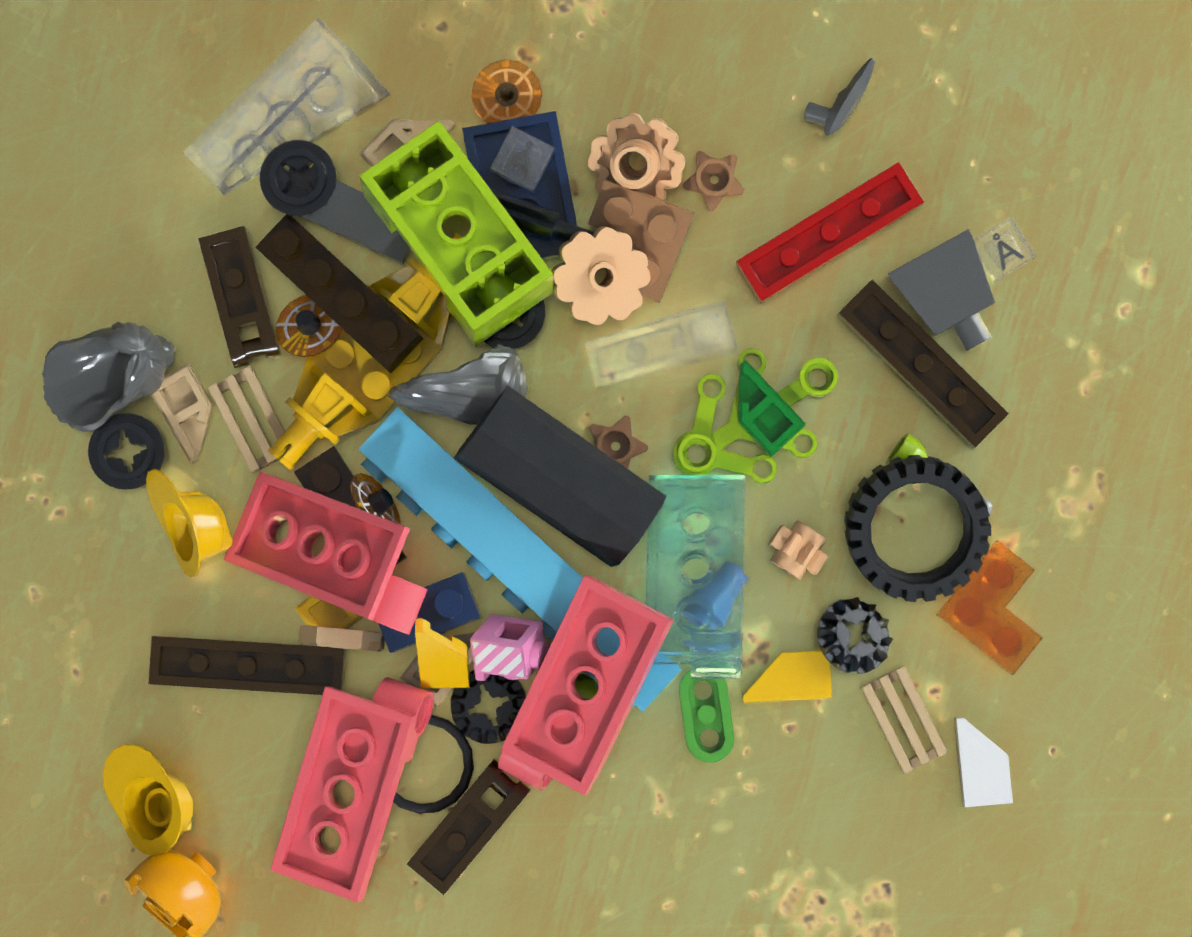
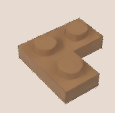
M605 178L588 224L596 228L606 226L615 231L626 233L631 237L632 249L646 254L648 260L647 268L651 276L649 283L638 290L643 297L660 303L695 212L642 191L625 188L616 181Z

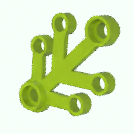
M746 349L738 358V370H740V364L743 363V359L746 356L755 355L761 362V367L757 370L761 375L766 368L765 355L758 349ZM821 357L810 359L802 366L799 372V379L777 393L789 406L794 405L808 395L813 397L826 396L837 384V369L828 359ZM813 370L822 371L826 376L825 385L821 387L811 385L808 378L809 373ZM717 374L703 376L697 385V393L700 399L693 429L682 434L677 439L673 448V460L676 467L683 474L693 478L707 476L715 468L748 475L754 482L759 484L770 482L777 473V465L772 457L760 454L750 458L722 450L738 439L755 442L738 424L739 379L729 422L711 433L716 403L723 398L726 392V384L723 378ZM715 380L719 383L721 391L716 397H708L704 394L702 386L706 381ZM801 429L781 449L789 450L796 458H808L817 449V438L810 430ZM805 435L811 440L812 445L808 452L801 453L795 449L794 439L797 436ZM699 445L704 448L706 457L702 462L694 463L689 460L687 451L691 446ZM759 460L767 461L771 466V474L766 478L756 476L753 471L754 464Z

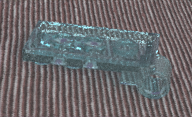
M649 475V484L667 497L647 529L645 604L674 619L653 664H690L691 679H741L744 618L745 475ZM695 513L703 514L710 520L708 528L698 534L689 533L683 528L684 520L689 515ZM695 558L702 559L709 565V570L704 577L693 580L683 575L682 568L687 561Z

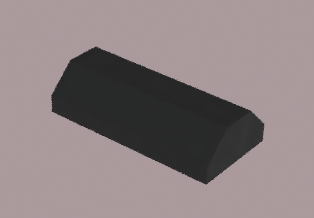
M508 385L454 457L455 460L610 567L619 565L640 541L667 497Z

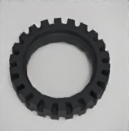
M909 455L907 459H901L900 457L889 460L890 464L884 467L880 464L872 470L873 474L868 479L864 477L858 484L859 489L856 494L852 493L848 502L850 506L849 511L845 513L846 531L844 532L851 557L859 571L878 590L881 589L893 598L902 597L905 601L916 602L917 599L922 598L925 602L936 600V596L940 594L947 597L955 593L953 588L960 584L964 587L971 580L969 575L973 571L978 572L983 565L981 558L983 554L987 555L990 547L988 536H991V524L988 519L990 514L987 505L975 484L963 472L948 462L945 463L939 458L931 456L923 458L920 455ZM929 483L945 489L953 496L963 514V536L957 551L943 565L928 572L906 573L891 568L877 555L872 544L871 522L876 509L890 492L907 484Z

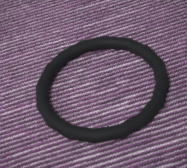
M431 715L428 724L443 728L456 739L463 753L464 769L459 784L451 794L437 802L419 804L404 799L396 792L393 802L402 809L418 814L439 812L456 803L467 790L474 770L472 748L466 737L449 720Z

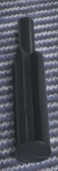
M490 189L516 225L521 229L550 239L553 233L569 239L577 231H584L592 236L594 234L593 231L559 220L558 212Z

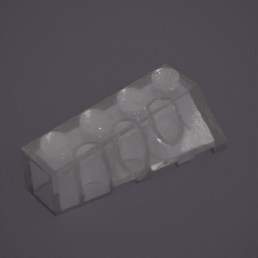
M318 17L183 154L223 195H226L259 175L266 156L278 145L292 140L313 142L316 137L338 124L340 126L355 117L359 111L374 102L378 103L391 94L360 58Z

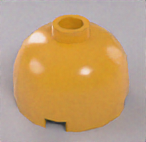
M168 851L155 856L151 855L140 863L123 882L132 896L139 889L147 897L142 907L176 937H186L187 935L188 937H203L216 920L221 906L220 891L211 879L216 874V870L206 859L197 853L190 859L176 851Z

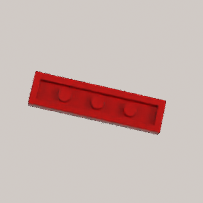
M898 162L736 261V265L761 304L920 207L924 201Z

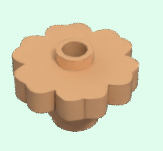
M630 113L625 117L611 120L607 126V135L598 136L592 141L591 154L587 161L588 167L593 172L599 174L595 182L596 191L600 192L604 179L608 178L625 188L636 189L665 200L666 189H674L680 185L682 170L686 163L685 157L680 152L674 150L678 143L677 133L668 128L667 124L660 118H654L645 124L643 118L637 113ZM632 153H640L645 157L646 166L643 169L635 170L630 166L629 157Z
M601 226L594 232L593 236L584 231H577L571 236L570 241L564 242L559 247V256L563 263L556 265L551 270L554 274V295L563 302H570L569 312L574 318L587 321L593 325H601L607 320L608 316L623 321L631 314V311L641 306L642 295L638 289L646 286L651 276L647 268L648 260L646 254L632 249V239L628 234ZM600 268H606L604 280L597 285L594 278L596 271Z

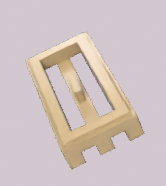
M248 366L242 369L241 372L235 375L232 374L225 378L224 381L218 384L215 383L207 388L250 472L254 473L278 459L267 451L271 446L239 386L241 383L248 382L277 440L285 430L253 368ZM228 390L232 392L264 455L259 459H256L223 395Z
M905 666L860 687L903 774L948 753ZM898 679L933 747L925 751L892 685V682ZM880 688H883L916 754L915 757L909 760L874 692Z

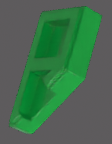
M747 360L740 364L738 424L771 458L806 423Z

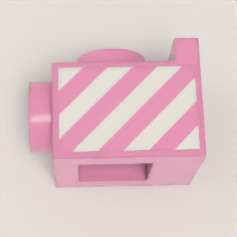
M490 614L470 638L475 678L479 681H485L492 674L503 676L510 680H527L535 669L539 670L550 648L549 643L545 641L543 621Z

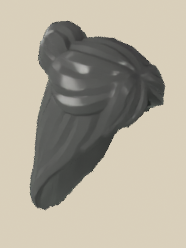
M116 322L111 327L93 331L83 337L60 341L45 356L42 373L44 378V399L60 422L67 423L71 428L78 431L96 430L118 411L143 396H151L161 387L166 369L174 362L175 346L165 338L154 335L145 326H139L131 322Z
M497 344L487 352L481 353L479 358L469 361L455 370L421 375L411 378L408 382L394 386L389 390L388 397L410 410L438 414L469 425H478L507 385L525 398L528 386L525 371L520 362V356L514 349Z

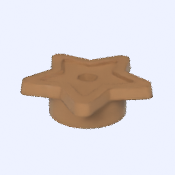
M698 151L696 153L697 172L683 183L684 189L702 194L710 211L716 209L724 196L742 195L744 188L734 177L737 156L732 154L718 159ZM713 175L719 178V182L716 184L710 182V177Z
M623 416L612 427L598 424L590 425V431L596 443L595 447L627 469L631 458L648 450V446L632 436L629 416ZM618 442L620 449L617 451L612 450L611 444Z

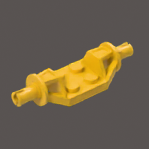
M456 232L452 235V239L463 238ZM409 257L406 261L407 266L368 287L424 339L392 373H389L340 326H334L331 334L325 340L331 344L329 346L325 344V348L323 346L324 342H322L311 352L306 359L293 399L289 397L285 401L286 404L296 411L293 414L296 419L274 445L267 450L289 470H292L293 465L318 437L321 440L326 437L334 445H337L340 437L380 422L397 403L388 397L389 390L401 383L408 382L411 378L420 376L443 349L451 316L447 310L446 297L424 266L414 258ZM441 294L442 297L426 323L423 320L438 295ZM349 405L354 407L328 429L325 427Z

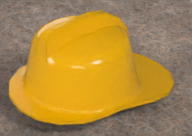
M157 469L147 473V493L155 515L172 544L179 566L185 575L190 578L195 577L200 570L201 561L225 552L232 546L233 540L225 515L219 504L211 497L198 491L178 492L171 480L162 471Z
M125 744L115 748L109 754L102 771L103 787L132 844L146 855L155 856L168 852L177 842L179 835L187 833L192 828L190 822L193 816L191 792L186 784L178 778L167 775L154 755L140 745Z

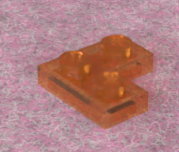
M995 540L989 547L987 555L982 556L981 561L983 565L979 571L971 572L969 575L971 580L964 587L961 585L957 587L955 593L950 596L936 616L1007 673L1014 675L1043 637L1005 607L1035 569L1000 541Z

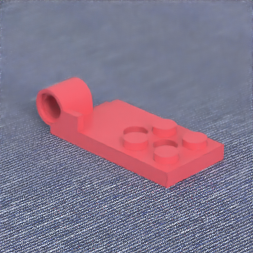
M261 471L258 474L233 535L232 546L227 550L224 560L408 635H410L428 590L392 575L410 528ZM284 521H288V534L284 540L277 543V529ZM323 534L325 538L324 548L319 555L313 557V542L318 536Z
M590 575L584 576L501 748L502 753L498 762V768L540 791H543L553 778L573 790L587 795L607 760L674 619ZM605 627L615 630L620 639L618 650L611 656L602 653L596 642L598 633ZM583 671L591 672L598 680V692L592 699L582 697L576 689V679Z
M389 677L384 678L379 684L372 701L330 686H325L272 862L271 871L356 903L364 900L405 762L412 761L418 738L425 731L434 707V694L432 692ZM340 780H346L354 789V800L348 807L340 805L334 796L335 786ZM326 826L335 828L340 835L341 843L335 853L328 852L321 844V833Z

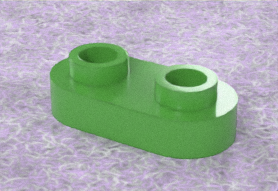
M707 666L695 667L682 677L679 685L686 745L691 754L698 760L708 763L717 762L724 759L731 752L734 745V731L727 683L722 674L716 669ZM707 681L711 685L712 693L707 699L701 700L695 696L694 686L697 682ZM711 728L717 731L719 739L716 745L706 747L701 743L700 736L705 729Z

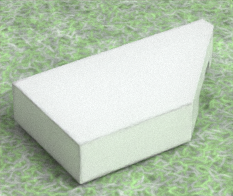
M954 718L963 807L1013 803L1008 754L965 718Z

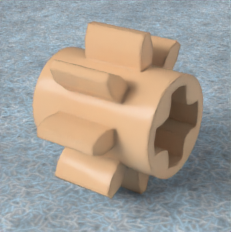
M796 520L790 530L784 525H780L768 543L769 546L776 550L770 561L798 580L802 578L806 570L815 576L829 557L821 551L827 540L798 520Z

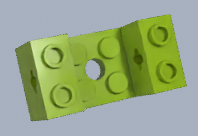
M437 121L359 175L366 200L391 234L396 230L399 232L445 295L447 310L475 347L553 293L554 274L440 121ZM462 216L469 221L471 228L465 237L452 239L446 236L442 230L444 222L449 217Z

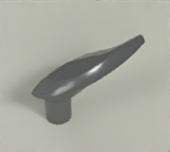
M870 58L860 68L848 86L838 93L832 108L809 102L804 113V120L825 126L824 132L827 136L844 126L867 88L875 60Z

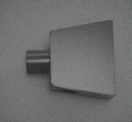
M969 229L888 273L891 281L935 335L954 327L966 351L992 338L979 312L993 305L995 300Z

